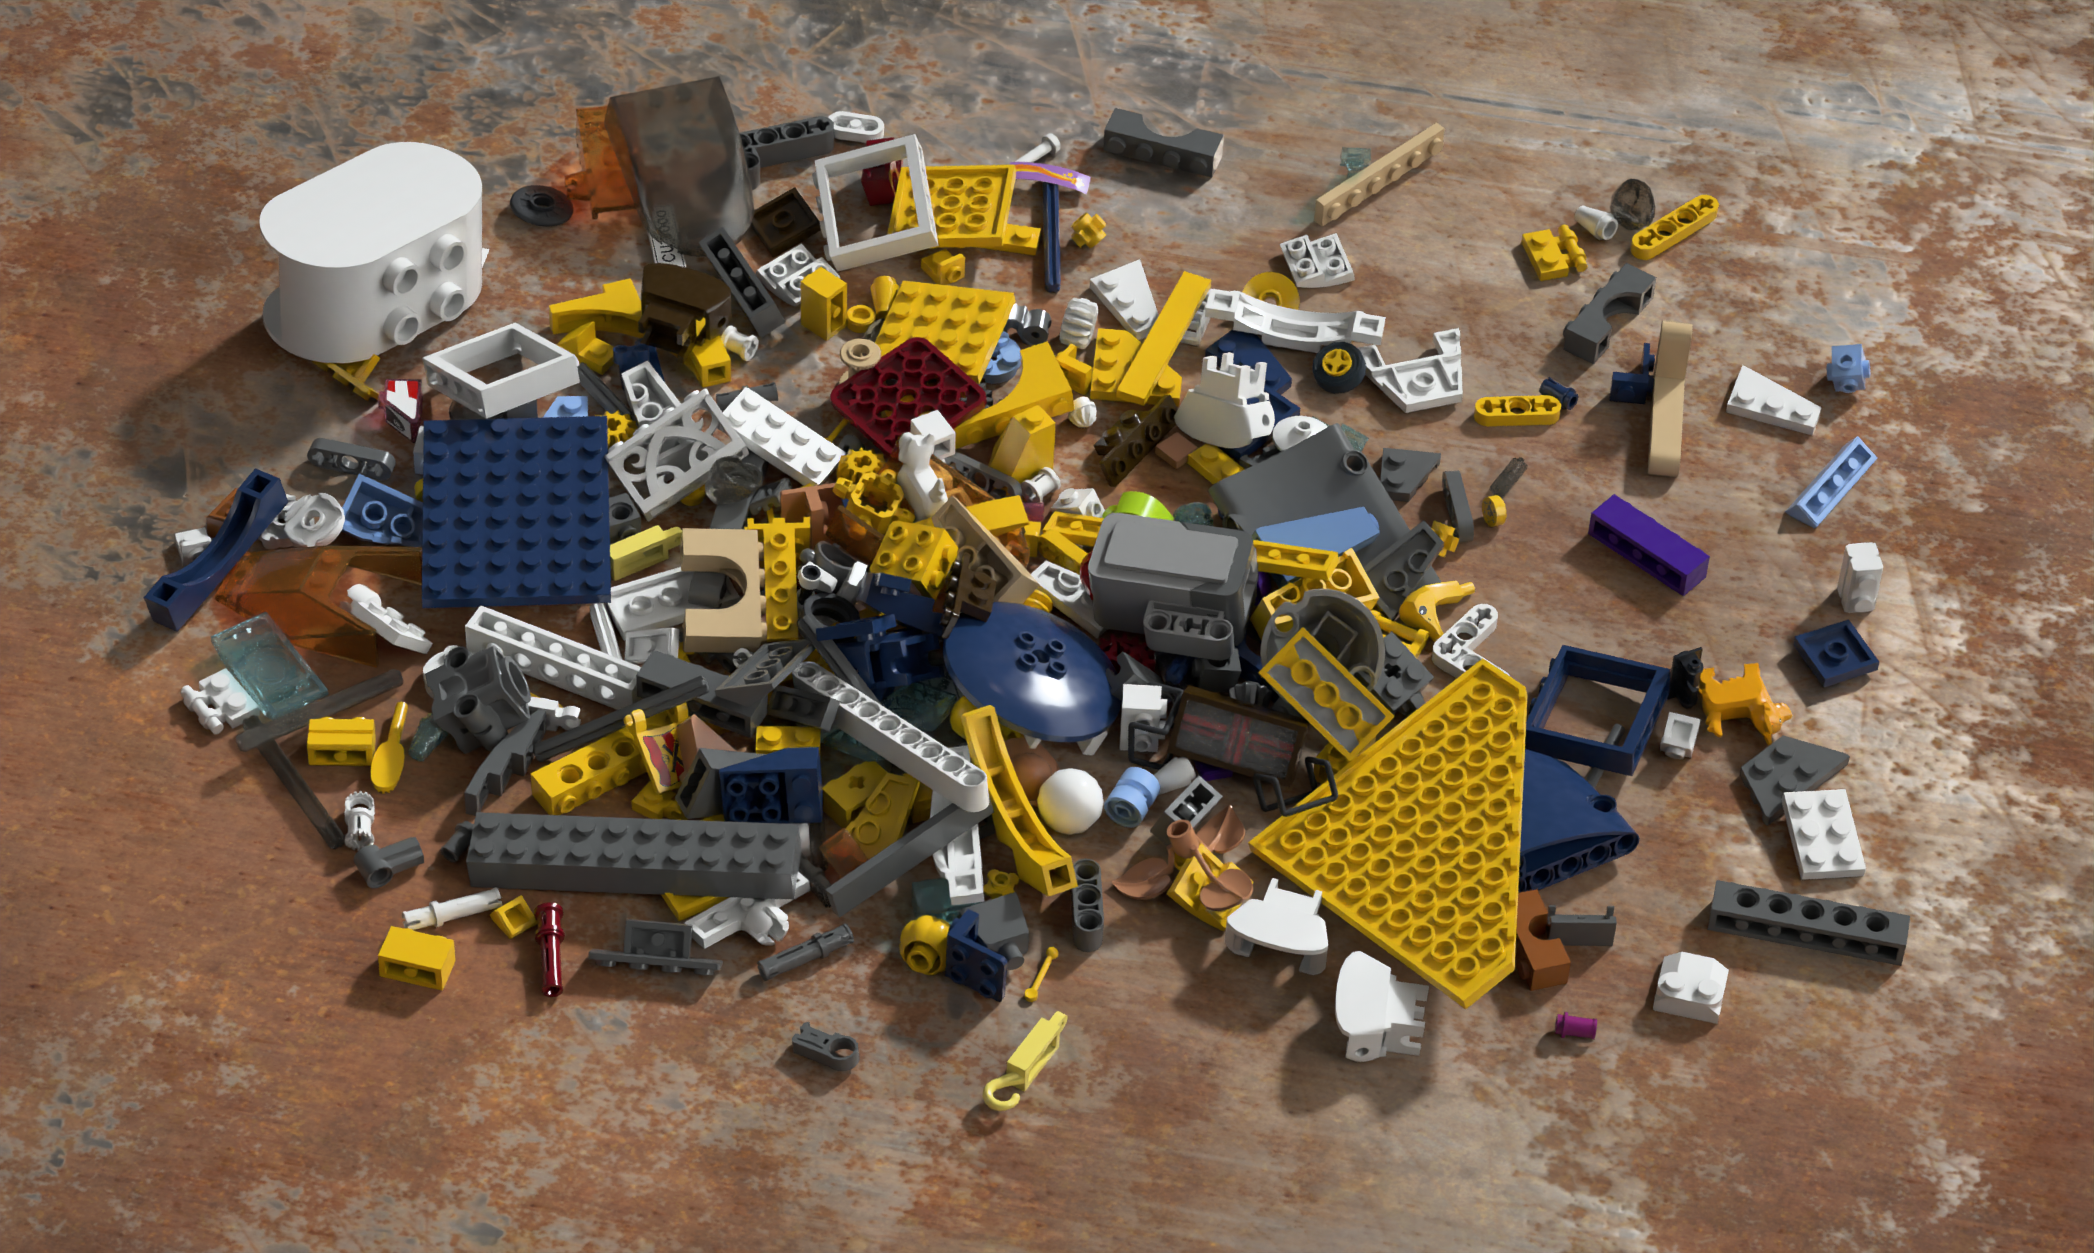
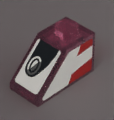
M385 379L384 391H379L378 397L379 409H384L385 422L412 443H416L422 421V379Z

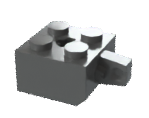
M1391 631L1384 637V666L1376 685L1370 693L1393 715L1399 711L1403 715L1410 716L1426 703L1421 692L1432 681L1434 676ZM1359 670L1353 675L1364 687L1369 685L1371 681L1370 674L1364 670Z

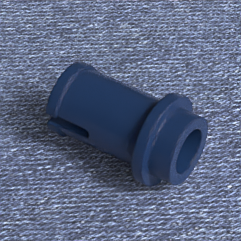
M1550 377L1542 382L1539 389L1541 395L1557 398L1563 410H1571L1578 402L1579 396L1576 394L1575 389L1571 387L1566 388Z

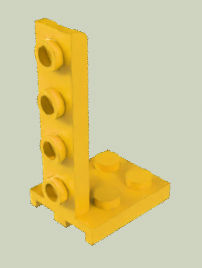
M803 517V523H785V518H772V523L754 524V518H747V530H758V542H763L764 544L763 561H759V567L765 570L767 642L798 640L796 567L801 563V551L806 548L810 549V517Z

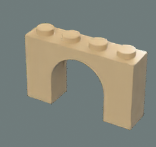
M682 529L680 542L681 571L726 574L739 584L744 595L737 604L725 609H685L683 620L684 652L735 653L738 649L745 648L755 653L760 648L761 641L767 640V623L761 622V614L766 612V596L760 595V587H764L765 570L759 569V561H763L764 544L763 542H758V530Z

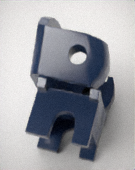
M904 628L886 632L887 635L875 637L873 640L856 642V638L835 643L856 672L858 670L859 676L871 691L945 677L943 666H933L928 660V653L931 650L940 649L938 633L922 634V631L918 629ZM878 650L883 675V681L874 682L870 651Z

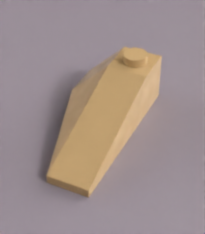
M951 496L932 516L931 519L934 526L944 528L958 546L956 560L960 561L964 552L971 554L968 569L986 573L991 579L997 581L993 602L1023 604L1040 586L1025 567L956 497Z

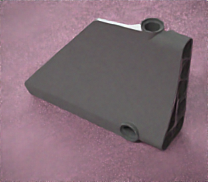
M1339 423L1328 426L1300 443L1252 467L1220 480L1208 490L1220 513L1224 515L1222 519L1223 528L1245 531L1251 536L1260 527L1365 507L1368 514L1371 513L1376 518L1380 533L1373 543L1355 552L1362 567L1410 531L1369 464L1367 457L1362 452L1354 450ZM1432 565L1415 590L1425 585L1441 583Z

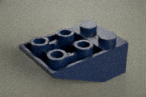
M819 747L785 748L720 769L724 822L775 824L822 822L824 800Z

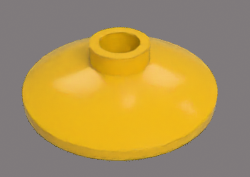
M1276 272L1258 274L1247 282L1242 293L1264 302L1267 299H1273L1277 306L1299 310L1300 297L1295 284L1283 274Z

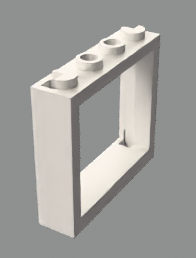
M915 134L815 160L816 172L812 173L815 188L819 189L820 196L816 197V202L820 214L823 213L824 220L820 221V227L823 237L827 238L828 245H824V252L827 261L832 260L837 272L939 246L923 151ZM907 158L919 227L840 247L829 178Z
M517 323L507 325L422 358L427 385L486 419L580 383L577 368L580 364L574 354ZM517 353L539 364L490 384H485L467 373Z

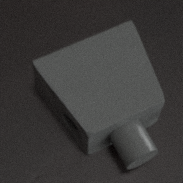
M1016 892L958 910L959 919L967 909L979 914L977 943L1004 956L1008 962V970H1015L1023 965L1024 957L1022 954L1028 951L1029 931Z

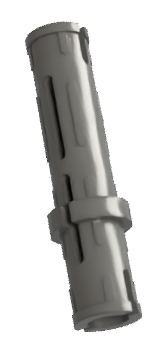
M846 923L823 934H813L811 939L758 961L759 973L764 981H768L813 959L828 957L830 952L854 943V936Z

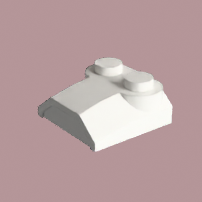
M1686 952L1664 956L1653 1010L1718 1024L1729 970L1714 958Z

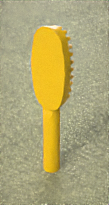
M404 702L396 703L388 740L378 747L371 764V781L378 792L381 791L382 794H385V792L390 793V790H394L404 767V748L400 744L408 705Z

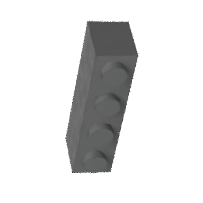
M724 227L698 242L722 281L731 289L732 296L761 338L786 322L775 302Z
M656 650L652 651L636 675L637 697L645 699L698 676H704L709 685V692L686 702L688 715L692 716L695 714L702 721L748 738L753 736L757 726L761 724L768 713V694L750 707L716 696L715 689L729 676L683 661L670 654H664Z

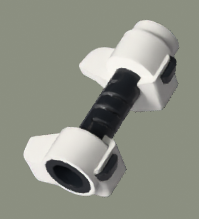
M810 561L806 565L797 568L796 571L798 574L797 578L802 586L797 591L798 619L805 600L815 594L814 589L831 593L837 584L835 577ZM818 615L816 617L823 619L825 616Z

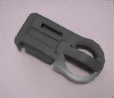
M810 1022L803 1023L800 1027L801 1034L796 1033L792 1037L793 1052L795 1054L829 1066L833 1070L848 1071L858 1065L860 1060L858 1043L855 1039L836 1032L832 1036L810 1027ZM848 1049L853 1051V1053L841 1058L835 1051Z

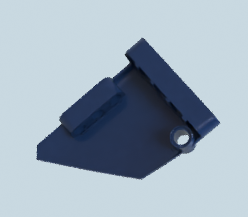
M1525 749L1518 893L1535 889L1541 890L1625 856L1637 847L1640 839L1639 835L1617 811V802L1613 797L1600 795L1566 762Z

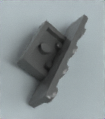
M632 919L626 920L624 952L592 949L588 954V959L596 960V965L613 967L616 966L617 961L628 962L629 968L648 969L649 964L662 965L661 970L666 972H681V967L694 968V973L700 975H714V970H720L723 964L722 960L690 958L693 925Z

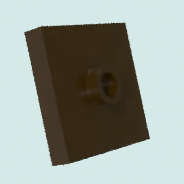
M795 187L745 215L747 222L773 258L821 231L820 221Z

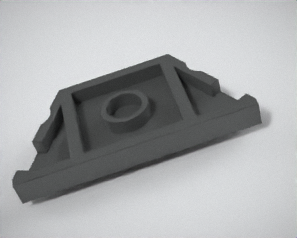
M1783 735L1744 764L1740 770V777L1745 787L1750 790V797L1754 805L1758 804L1763 813V823L1768 826L1784 814L1781 801L1784 792L1814 791L1847 766L1850 756L1843 752Z

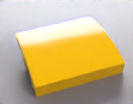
M1202 843L1199 844L1198 850L1216 878L1227 869H1239L1232 861L1223 864ZM1195 856L1186 859L1167 895L1200 920L1221 931H1225L1227 917L1236 911L1241 904L1222 911H1212L1204 907L1200 900V893L1211 881Z

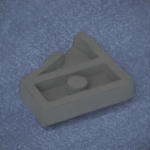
M1383 448L1380 482L1391 500L1409 502L1416 494L1417 488L1423 486L1428 480V474L1434 467L1438 468L1440 465L1441 453Z

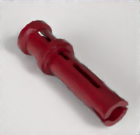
M551 902L542 903L534 909V917L538 921L535 940L541 949L542 993L544 992V995L548 997H556L563 993L560 944L565 938L564 930L561 928V919L564 912L559 904Z

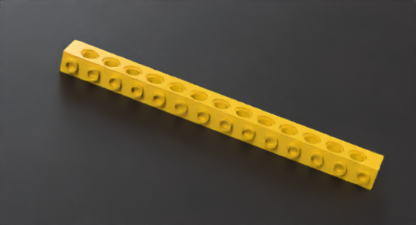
M867 608L859 611L860 619L880 616ZM836 622L830 626H836V624H839V622ZM896 624V627L887 629L886 632L906 627ZM816 649L803 661L814 662L834 674ZM792 672L779 685L794 688ZM773 690L768 693V704L773 693ZM664 711L647 718L646 728L648 731L673 724L674 722L669 718L667 712ZM703 721L718 735L730 732L727 729ZM625 727L531 773L533 797L549 815H561L647 772L634 736Z

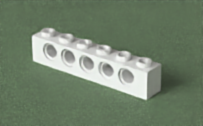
M480 606L465 625L466 647L469 652L476 654L495 645L504 656H510L514 659L522 673L617 710L643 700V698L637 697L636 675L641 669L640 666L484 606Z

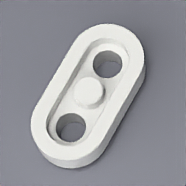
M839 111L828 117L834 122V138L866 143L867 140L882 139L884 136V123L876 116Z

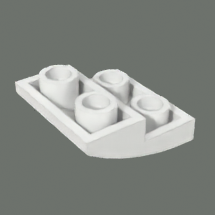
M1337 233L1311 242L1308 235H1304L1280 244L1297 287H1328L1355 280L1353 270Z
M802 244L756 271V276L768 290L792 306H797L801 303L800 285L806 275L823 267L840 278L823 257L816 260Z

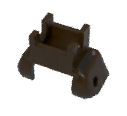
M666 263L646 265L643 267L641 288L642 316L638 321V331L644 334L640 343L678 354V363L684 364L695 345L702 346L705 343V339L711 340L716 338L728 326L732 317L731 289L721 280L687 267ZM705 318V326L697 336L696 320L701 321Z

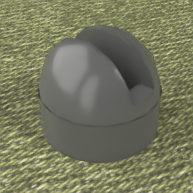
M845 435L838 447L846 452V455L849 449L859 451L860 447L865 450L864 444L853 435Z

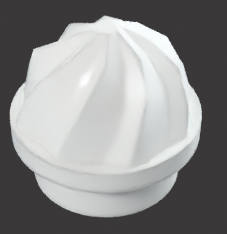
M1088 397L1075 399L1073 401L1075 410L1069 412V420L1077 427L1085 428L1091 426L1096 420L1095 403L1090 402Z

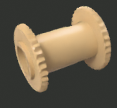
M853 339L841 347L839 355L843 364L848 366V371L843 373L839 384L862 369L872 368L880 362L881 350L876 343L867 339Z

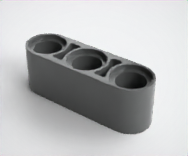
M1085 858L1073 864L1078 887L1070 889L1073 942L1083 952H1094L1101 947L1103 941L1104 912L1101 869L1096 861Z

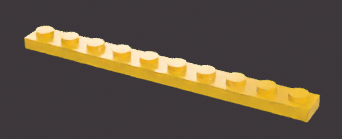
M1054 511L1043 528V533L1049 529H1054L1074 544L1094 547L1104 518ZM1253 540L1254 548L1257 550L1259 572L1328 581L1339 563L1338 552Z

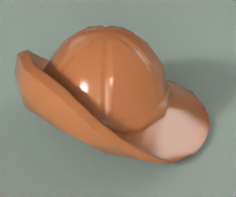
M1010 738L1005 741L1008 755L1032 808H1038L1037 798L1040 787L1060 768L1055 759L1041 744H1038L1036 749H1032L1029 747L1026 738Z

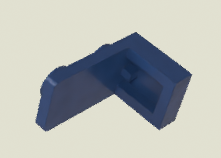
M1644 343L1640 374L1613 372L1609 401L1645 404L1646 395L1653 392L1654 375H1649V372L1654 370L1655 355L1650 354V343Z

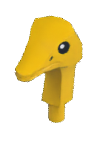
M1449 581L1422 586L1410 593L1399 608L1400 619L1406 625L1417 630L1421 628L1428 631L1429 637L1436 642L1444 634L1438 621L1436 606L1458 603L1464 596L1475 592L1474 584L1467 582L1459 585L1457 581Z

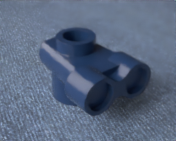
M639 343L634 346L617 345L613 348V362L618 365L621 386L624 391L622 373L649 361V346L647 344Z

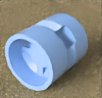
M1139 767L1127 768L1118 780L1116 787L1104 802L1106 814L1111 820L1121 826L1137 827L1147 814L1148 808H1150L1160 793V784L1155 776L1145 769Z

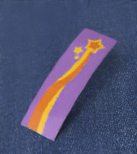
M1010 162L1009 164L1015 165V179L1053 183L1087 194L1091 177L1082 173L1042 163Z

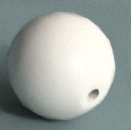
M1069 768L1058 770L1042 784L1037 804L1039 814L1046 825L1056 832L1072 835L1083 833L1099 819L1104 800L1102 789L1095 778L1085 771Z

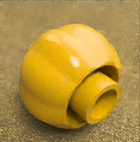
M924 915L904 926L900 934L899 951L902 959L913 971L925 975H936L945 971L947 934L951 926L946 920L931 915Z

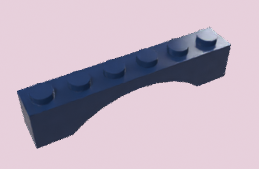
M256 468L237 489L229 513L208 547L183 569L172 574L163 575L143 597L153 622L176 632L179 631L289 503L280 478Z

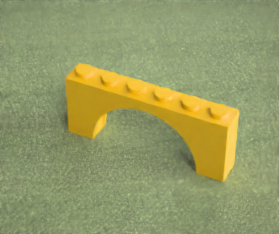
M1048 341L1019 350L1022 374L1018 384L1003 400L981 410L953 429L956 432L955 449L1002 434L1013 416L1036 405H1039L1050 418L1075 410L1072 389ZM906 395L901 401L911 402L915 398L912 395ZM887 410L881 412L882 418L889 417L892 414L891 411ZM925 411L921 413L919 416L928 414L931 411Z

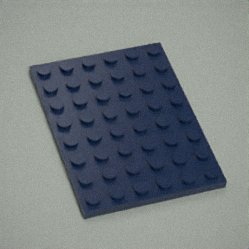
M607 416L424 421L423 608L611 603L608 462L604 457L608 454Z

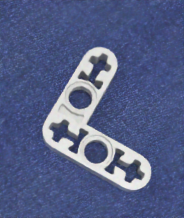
M1478 604L1470 609L1434 643L1432 652L1433 663L1448 674L1458 678L1466 672L1463 667L1475 665L1483 657L1473 652V650L1496 629L1497 610L1488 604ZM1459 633H1468L1471 636H1473V638L1470 640L1460 639L1457 635ZM1494 665L1495 667H1497L1498 669H1500L1501 671H1503L1504 673H1506L1507 675H1509L1506 671H1504L1503 669H1501V668H1499L1498 666Z

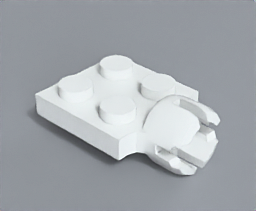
M356 584L347 590V596L353 601L351 604L346 601L340 602V611L344 616L360 626L368 625L393 645L427 654L433 643L423 637L425 634L424 630L412 623L407 625L402 621L404 616L395 609L387 607L385 610L381 607L382 602L379 595L369 587Z

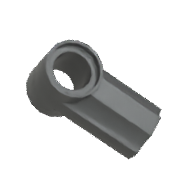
M410 837L381 849L376 845L365 846L355 854L353 861L367 885L371 888H379L386 885L392 879L393 874L424 863V855L416 837Z

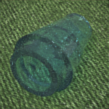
M429 713L426 717L420 719L408 750V754L419 762H423L448 736V732L442 730L434 721L433 713Z

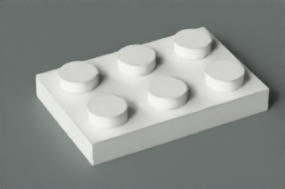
M1846 790L1784 792L1781 801L1801 880L1864 876L1866 866Z

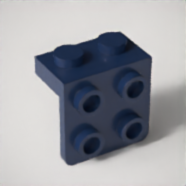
M967 909L960 919L956 918L952 922L947 934L945 976L957 984H963L977 991L985 998H992L1001 1002L1005 997L1007 959L977 943L979 914Z

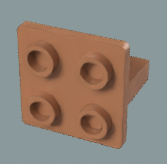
M835 483L780 491V518H785V523H803V517H810V549L812 550L819 541L829 543V535L842 532V498L835 495L832 491Z

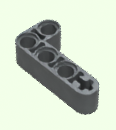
M818 116L730 135L726 140V165L735 185L741 190H754L760 185V168L830 153L834 148V122L828 117Z

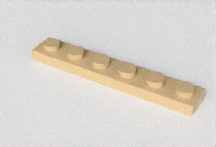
M1438 123L1433 124L1316 199L1314 221L1324 226L1330 221L1336 220L1350 208L1358 206L1364 199L1378 193L1383 187L1392 181L1398 180L1411 169L1417 168L1431 156L1437 155L1444 145L1445 128Z

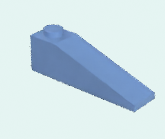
M359 474L342 507L345 516L342 532L361 541L422 548L423 502Z

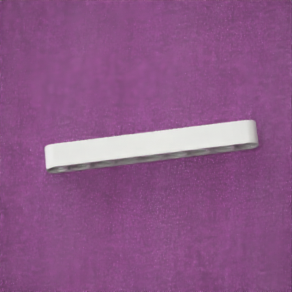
M802 662L792 671L795 689L841 701L833 725L963 810L979 812L988 807L987 775L983 770L814 662Z

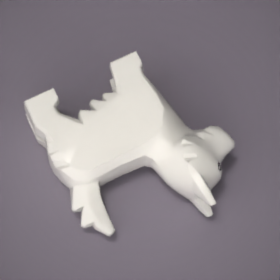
M906 432L899 440V461L903 462V465L897 475L896 484L901 486L904 497L912 509H914L916 516L914 523L932 517L948 500L943 479L937 478L929 465L935 440L932 433L924 437Z

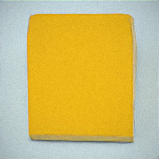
M522 895L490 914L493 922L509 939L538 924Z

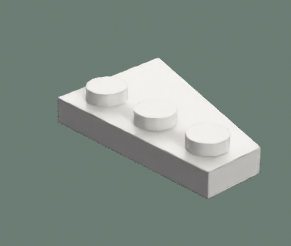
M1140 259L1091 278L1090 289L1121 325L1138 340L1147 337L1159 314Z
M1742 365L1728 401L1726 412L1813 436L1820 417L1821 407Z
M1047 560L1031 573L1032 577L1040 584L1036 590L1050 597L1053 606L1098 639L1108 630L1099 626L1094 620L1092 600L1082 585L1079 574Z

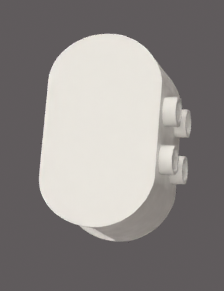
M397 142L378 146L274 197L265 205L261 212L260 232L267 246L279 256L280 287L274 290L264 303L263 322L270 337L279 346L296 356L324 363H352L370 359L373 354L378 356L397 345L410 343L418 334L443 321L456 319L476 301L481 292L482 182L478 172L468 161L447 149L417 142Z

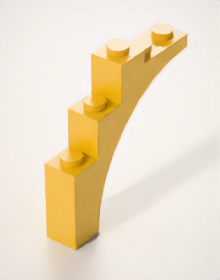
M631 278L603 284V293L549 305V321L552 333L570 332L574 328L594 321L595 331L623 333L643 338L644 334L638 331V321L642 316L641 300ZM705 318L701 321L696 320L697 336L705 326ZM720 336L711 340L705 339V343L702 346H694L684 364L694 373L702 388L731 381V360Z
M988 705L961 714L971 762L987 775L988 793L994 810L992 817L997 839L1012 848L1019 879L1048 897L1078 887L1071 856L1061 849L1048 834L1030 805L1018 780L1000 730L995 707Z

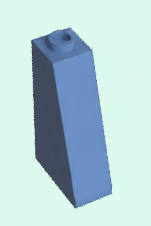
M1359 507L1260 527L1254 531L1252 538L1258 541L1338 552V557H1340L1350 548L1357 552L1375 541L1380 531L1376 518L1371 513L1368 514L1365 507ZM1270 573L1279 589L1302 578Z

